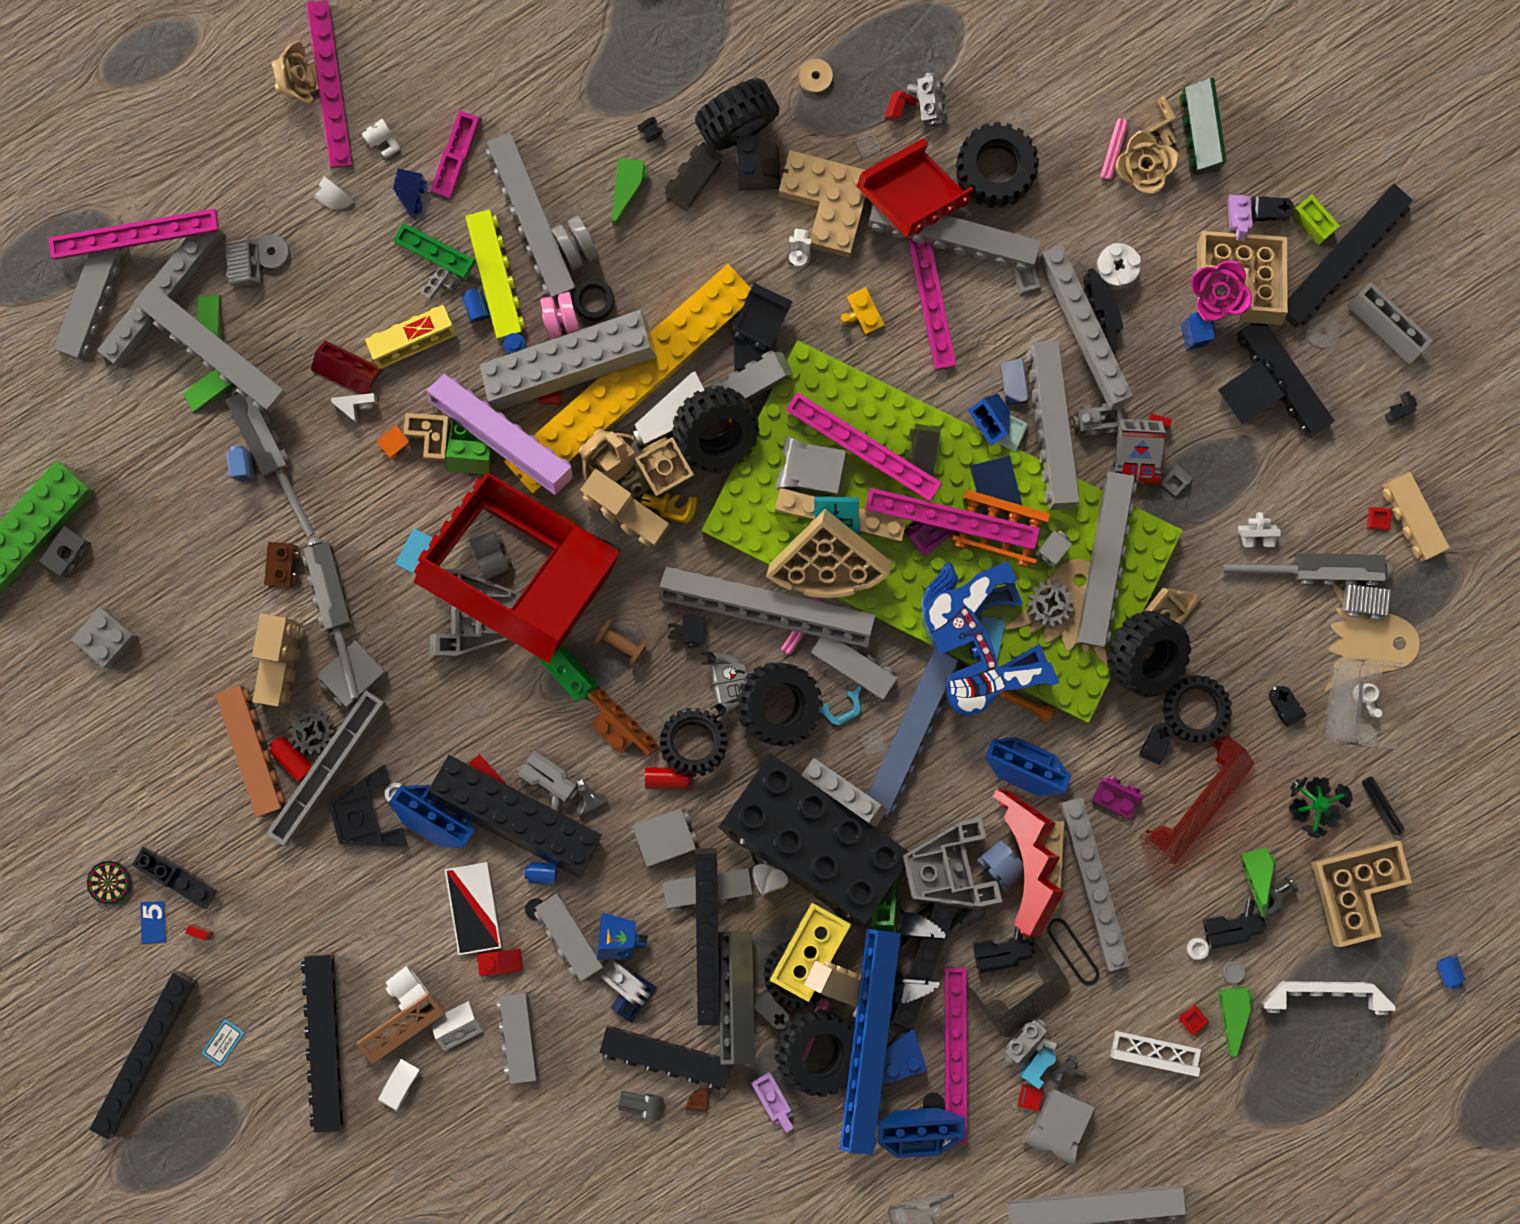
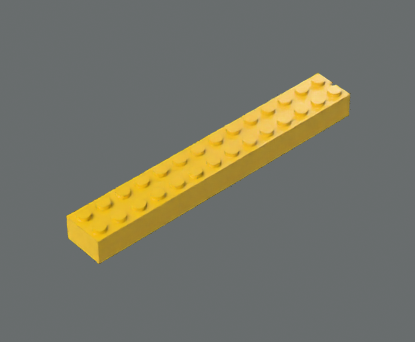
M727 264L650 332L656 358L600 376L541 428L534 437L542 446L552 449L561 460L565 459L572 464L581 456L578 453L579 448L586 444L595 431L598 429H603L604 431L612 429L733 321V318H737L751 288ZM507 459L504 461L534 496L545 488Z

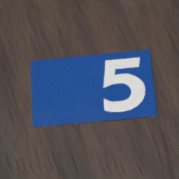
M164 901L140 902L142 943L165 942Z

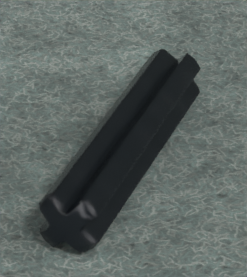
M1372 776L1365 778L1362 784L1394 835L1402 833L1405 829Z

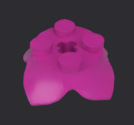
M1224 261L1215 267H1203L1192 275L1191 288L1197 296V310L1204 321H1217L1226 314L1238 315L1251 308L1252 295L1245 284L1246 272L1239 262ZM1221 284L1225 285L1227 293L1218 296L1215 288L1221 286Z

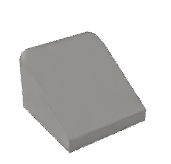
M1176 465L1162 480V485L1176 497L1190 483L1192 477L1180 466Z

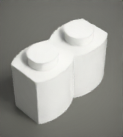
M409 965L386 981L388 986L386 987L387 992L392 998H398L401 1003L399 1005L401 1010H404L429 992ZM426 1001L420 1005V1011L429 1005L430 1002Z

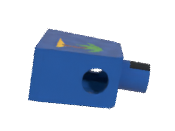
M602 913L597 960L632 958L634 947H647L648 935L635 934V921Z

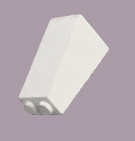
M695 371L688 375L635 424L636 431L633 433L639 446L644 445L646 448L662 438L667 437L669 439L674 436L672 430L674 427L673 420L675 416H678L676 411L679 406L684 405L683 401L687 397L691 398L694 396V392L698 390L699 392L704 391Z

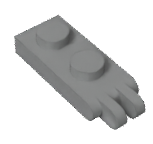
M615 959L608 960L598 973L603 980L632 1004L637 1002L642 1006L644 1005L645 1001L640 998L641 994L647 999L650 997V994L645 991L647 986Z

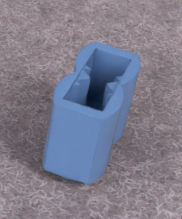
M243 446L230 447V451L226 452L230 478L237 482L255 480L256 474L252 453L248 452V449H244Z

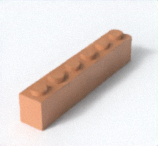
M237 686L215 694L255 816L261 817L283 809V803H286L283 792L278 790L276 783L279 782L276 771L271 769L270 762H272L269 750L264 748L265 736L261 729L258 730L256 722L259 719L255 709L252 710L250 701H252L249 690L245 689L244 686Z

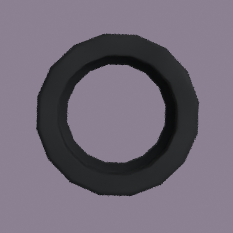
M599 279L585 280L578 285L573 299L578 313L590 321L603 320L609 316L615 302L612 289L607 283ZM590 288H599L606 294V305L598 312H590L582 305V296Z

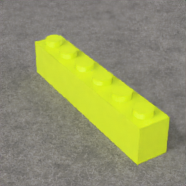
M490 209L466 215L496 338L500 342L504 341L506 336L511 333H518L523 336L522 329H526L523 317H519L517 313L520 304L518 297H513L512 289L515 288L513 277L507 274L506 268H510L507 255L503 256L501 248L505 246L502 235H497L496 228L499 227L497 216L492 215Z

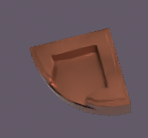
M709 1088L694 1092L689 1097L685 1109L707 1111Z

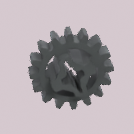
M310 708L309 713L303 709L301 710L302 716L295 714L296 721L289 722L293 726V729L287 730L288 733H293L289 741L296 742L293 746L295 749L301 747L300 753H305L308 750L309 755H313L314 750H316L320 754L322 753L321 748H326L327 742L332 739L330 735L336 733L335 730L330 728L335 723L327 721L330 715L322 716L323 710H318L315 714L314 708ZM313 717L310 722L306 724L301 723L306 718ZM322 722L325 726L326 732L322 731V728L320 726ZM308 728H313L316 734L310 736V733L307 731ZM298 731H301V734L303 736L302 741L298 736ZM317 739L322 740L319 744L311 746L313 741Z

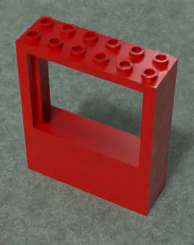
M487 472L482 479L479 477L476 480L472 493H466L462 500V506H457L451 515L452 519L444 522L440 529V535H434L429 543L430 548L427 551L424 549L417 560L419 563L414 570L416 574L414 583L545 662L550 663L610 576L620 551ZM483 509L553 550L511 609L439 567Z

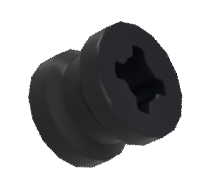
M655 117L646 119L637 127L638 131L643 133L646 143L656 140L664 133L663 129L658 127Z

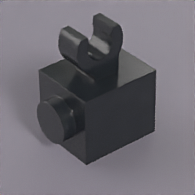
M683 616V625L668 624V628L676 629V634L673 636L668 635V639L675 640L683 634L682 642L687 643V647L697 648L700 647V644H704L705 617Z

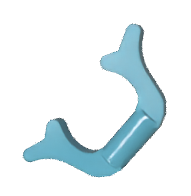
M858 686L854 691L847 692V696L854 703V707L850 711L834 717L829 712V705L825 703L822 708H819L818 712L822 713L834 725H842L857 717L860 712L858 696L862 687Z

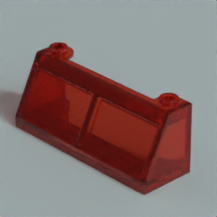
M1230 736L1219 737L1213 744L1217 749L1215 761L1222 768L1173 830L1167 826H1159L1154 831L1146 829L1140 836L1143 841L1173 865L1178 862L1254 765L1247 750Z

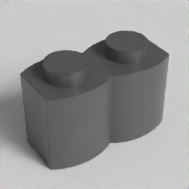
M494 531L469 540L485 580L490 581L511 572L510 566L513 563L509 554H504L502 546L505 544L500 534L496 535Z

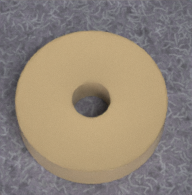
M810 59L801 66L799 82L801 87L808 93H823L832 83V69L824 60ZM816 73L820 77L818 79H813L812 75Z

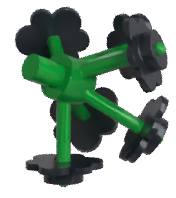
M1314 777L1312 781L1306 783V789L1303 787L1308 778L1297 779L1292 783L1290 788L1292 793L1290 796L1295 797L1301 791L1313 800V803L1308 806L1305 800L1296 798L1289 805V811L1292 813L1294 820L1304 823L1310 814L1309 810H1316L1314 826L1306 825L1302 827V830L1308 832L1307 835L1313 838L1324 837L1327 831L1319 827V822L1322 826L1328 825V827L1333 828L1337 825V821L1341 819L1339 807L1337 805L1330 806V803L1339 801L1340 804L1349 808L1353 801L1352 792L1348 786H1343L1340 783L1338 788H1335L1336 796L1327 799L1325 798L1326 793L1331 791L1328 778Z

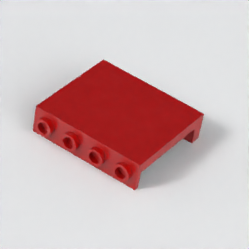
M923 138L861 172L856 186L906 238L913 234H919L925 227L936 224L942 217H948L956 209L967 206L971 201L970 197L973 191L972 187L963 191L925 153L928 143Z

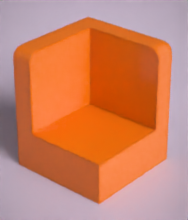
M396 425L378 439L377 443L389 458L394 460L399 456L397 452L408 445L409 440Z

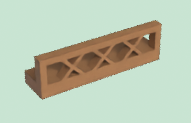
M428 992L359 1040L357 1046L373 1064L444 1015L443 1006L438 1000L435 1001ZM426 1001L431 1003L430 1006L419 1012L420 1005ZM406 1015L414 1016L401 1025L403 1017ZM387 1028H397L383 1037L384 1031ZM370 1040L378 1041L368 1049L365 1047V1044Z

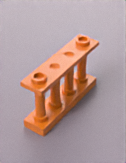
M966 490L963 496V500L967 501V511L975 513L976 508H979V505L988 507V516L996 518L997 514H1000L1001 511L1008 513L1009 521L1017 523L1022 517L1029 519L1030 526L1037 528L1042 524H1046L1049 520V513L974 491ZM961 532L959 537L953 535L951 538V542L955 543V547L961 549L972 547L1017 561V565L1029 568L1030 565H1035L1037 559L1030 558L1032 549L1023 548L1022 555L1009 552L1011 544L1002 543L1001 549L988 545L990 539L981 537L979 543L968 540L969 534Z

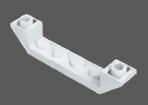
M1282 981L1260 1002V1007L1267 1009L1268 1013H1280V1009H1286V992L1291 996H1302V992H1310V996H1323V992H1332V996H1345V992L1353 993V996L1367 997L1368 993V1009L1375 1010V1014L1388 1015V1011H1395L1393 1003L1374 984L1368 982Z

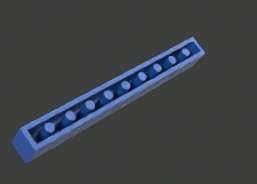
M867 929L839 1148L849 1153L873 1155L876 1146L875 1136L879 1123L878 1112L882 1099L881 1088L882 1081L884 1080V1063L887 1057V1039L890 1034L889 1023L893 1010L892 999L895 991L894 982L898 968L897 958L901 945V933Z

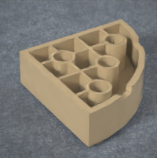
M824 509L769 564L766 577L788 590L794 589L804 592L803 595L823 598L843 597L855 594V591L864 588L869 589L877 585L889 575L891 561Z

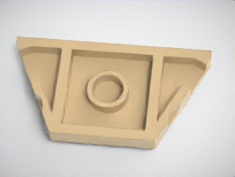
M1163 587L1145 611H1157L1181 624L1202 597L1193 592ZM1155 644L1147 651L1145 655L1147 660L1151 657Z

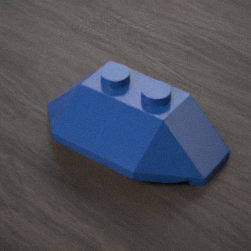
M1017 737L993 739L985 756L986 761L999 779L1036 796L1065 794L1071 778V774L1066 771L1055 754Z
M401 785L389 804L405 826L440 847L463 848L474 833L471 822L427 799L429 785Z
M940 1108L897 1110L878 1123V1144L896 1158L941 1155L958 1141L963 1140L965 1136V1117Z

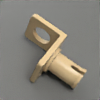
M1163 96L1157 99V102L1166 119L1149 128L1146 132L1157 131L1164 145L1170 146L1177 142V139L1168 124H1170L1169 121L1176 117Z

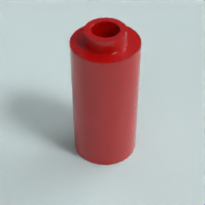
M277 737L270 743L271 749L269 752L298 783L301 782L312 768V765L293 747L286 737Z
M645 768V789H689V785H693L692 774H687L686 777L682 776L681 771L678 773L674 772V768Z

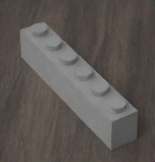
M128 247L88 255L53 348L54 350L82 361L85 356H88L91 349V338L97 333V322L99 317H102L105 312L106 306L104 304L106 298L112 293L113 279L119 274V263L121 258L126 255Z

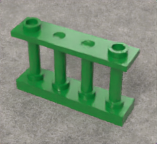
M563 644L550 663L536 656L575 701L579 698L585 699L590 692L599 686Z

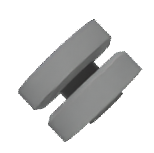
M578 215L568 220V226L572 234L569 235L566 228L561 224L551 229L573 271L583 266L580 252L583 253L589 262L600 257L589 230L584 226Z

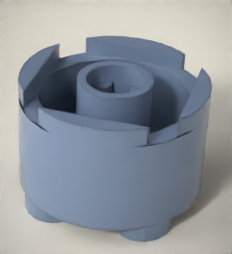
M1001 840L977 859L984 869H989L986 873L993 881L999 880L998 885L1005 892L1024 877L1023 863L1019 858H1016L1013 851Z

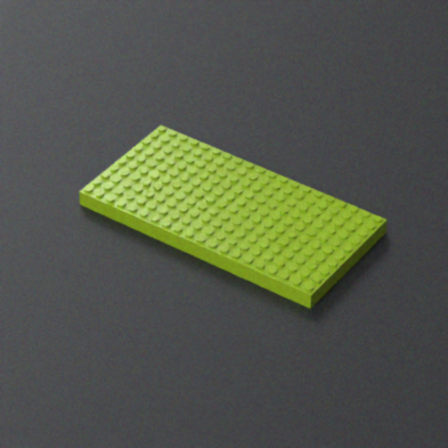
M797 340L787 359L794 375L773 387L758 417L759 436L756 437L758 440L756 446L751 448L752 452L748 457L745 456L743 458V462L734 465L702 529V534L769 566L812 522L775 512L779 490L775 489L778 473L786 463L783 454L786 436L799 440L804 444L846 451L847 456L839 497H859V508L865 509L869 488L928 501L788 413L786 409L797 392L942 482V486L931 501L933 503L967 511V501L963 500L966 490L976 492L970 465L1010 456L1022 505L1050 514L1048 522L1039 526L1036 546L1034 550L1032 549L1030 558L1037 559L1035 565H1030L1027 568L1017 565L1016 560L972 547H967V549L955 547V543L951 542L952 536L925 556H922L905 532L900 544L860 534L862 539L891 561L890 573L877 585L869 589L864 588L855 591V594L834 597L833 599L857 611L874 614L876 620L934 648L922 624V599L928 585L939 575L943 566L947 562L953 564L958 576V584L954 588L957 589L972 580L976 574L1009 561L1017 580L1015 585L1023 604L1017 607H991L976 617L980 623L982 616L1005 620L997 660L1000 667L1040 644L1048 663H1051L1059 683L1053 686L1038 684L1018 690L1085 724L1089 723L1111 678L1108 666L1099 658L1093 647L1089 646L1088 651L1085 652L1081 644L1075 643L1068 651L1064 646L1062 634L1045 643L1044 626L1037 631L1029 632L1032 623L1013 629L1005 628L1028 607L1026 604L1031 602V599L1027 596L1028 594L1034 595V592L1031 590L1032 587L1039 589V582L1046 585V581L1067 561L1074 559L1091 561L1103 490L1076 478L1079 503L1076 508L1049 511L1048 503H1045L1044 499L1046 483L1042 482V470H1044L1040 459L1019 449H1016V451L1010 450L998 443L991 446L981 430ZM799 489L790 490L814 497H834ZM980 505L979 508H976L975 513L982 514ZM1133 506L1131 516H1127L1126 524L1129 525V532L1127 538L1124 537L1123 546H1126L1124 558H1120L1119 567H1122L1120 580H1116L1115 588H1118L1117 600L1112 603V609L1115 610L1113 622H1109L1108 631H1111L1110 640L1115 637V631L1123 626L1122 623L1126 619L1130 620L1132 615L1136 613L1141 614L1144 611L1183 531ZM1000 511V514H997L996 518L1009 521L1008 513ZM1021 517L1017 522L1030 526L1029 519ZM911 520L906 521L905 529L908 528V525L912 522ZM1053 531L1057 533L1061 531L1070 538L1068 541L1072 544L1059 562L1050 568L1034 555ZM956 532L953 535L959 537L960 532ZM969 534L968 540L980 543L981 537ZM990 539L988 545L1001 549L1003 542ZM1011 544L1009 552L1022 555L1024 547ZM1081 573L1074 576V583L1077 586H1083L1086 583L1085 575ZM998 585L994 588H999L1006 585ZM970 643L945 653L968 666L978 663L977 659L973 660L969 648L972 647ZM1105 643V649L1107 654L1108 649H1110L1111 645Z

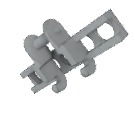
M439 267L434 275L429 278L430 280L420 293L429 300H432L440 288L444 289L446 287V291H453L452 286L457 280L461 281L459 276ZM440 271H445L444 277L438 276ZM450 274L453 276V279L447 285L444 283V280ZM432 288V293L426 294L428 290Z

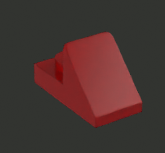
M521 948L477 954L479 976L505 974L523 970Z

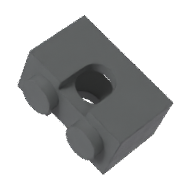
M64 526L39 562L59 576L66 578L67 575L70 576L75 571L77 565L74 563L79 557L83 558L89 551L88 546L91 542ZM70 548L71 556L65 559L63 552L65 549Z

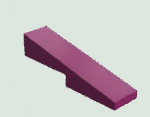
M460 110L458 111L446 150L443 151L430 191L448 198L452 197L482 118Z

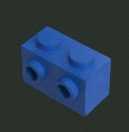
M1199 312L1190 314V317L1186 318V321L1181 325L1186 350L1208 346L1215 339V322L1204 321Z

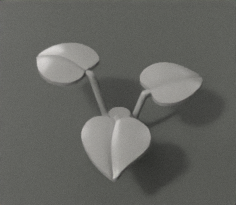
M765 861L764 864L756 865L753 869V878L762 896L770 892H776L784 888L788 883V877L783 871L775 869L773 866H768V863Z

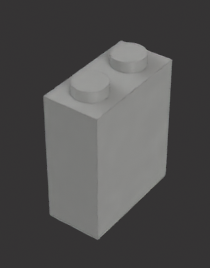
M356 640L346 649L359 698L350 700L340 656L336 657L317 675L321 679L319 684L326 691L331 690L336 695L333 699L341 707L345 705L350 708L360 699L365 690L372 688L388 673L363 645Z
M682 808L632 826L647 867L695 850V844L699 842L695 831L690 832L688 824L691 823L687 811L683 812Z

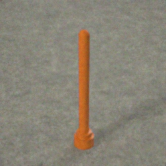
M1002 691L998 694L1037 713L1040 720L1046 723L1049 722L1055 710L1054 707L1048 704L1040 706L1010 691Z

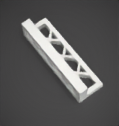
M1115 1031L1110 1054L1114 1059L1199 1077L1200 1073L1198 1063L1201 1049ZM1119 1037L1128 1038L1133 1046L1126 1050L1117 1049ZM1132 1039L1139 1040V1042L1135 1044ZM1143 1042H1148L1154 1050L1144 1055L1141 1054L1137 1046ZM1154 1044H1158V1045H1161V1046H1159L1158 1048H1156V1047L1154 1046ZM1165 1046L1170 1047L1175 1054L1168 1060L1163 1059L1158 1052ZM1135 1048V1050L1137 1051V1053H1135V1052H1130V1051ZM1175 1048L1181 1049V1051L1177 1053ZM1186 1051L1195 1052L1193 1064L1184 1063L1180 1055ZM1175 1058H1178V1060H1179L1180 1062H1176V1061H1172V1060H1174Z

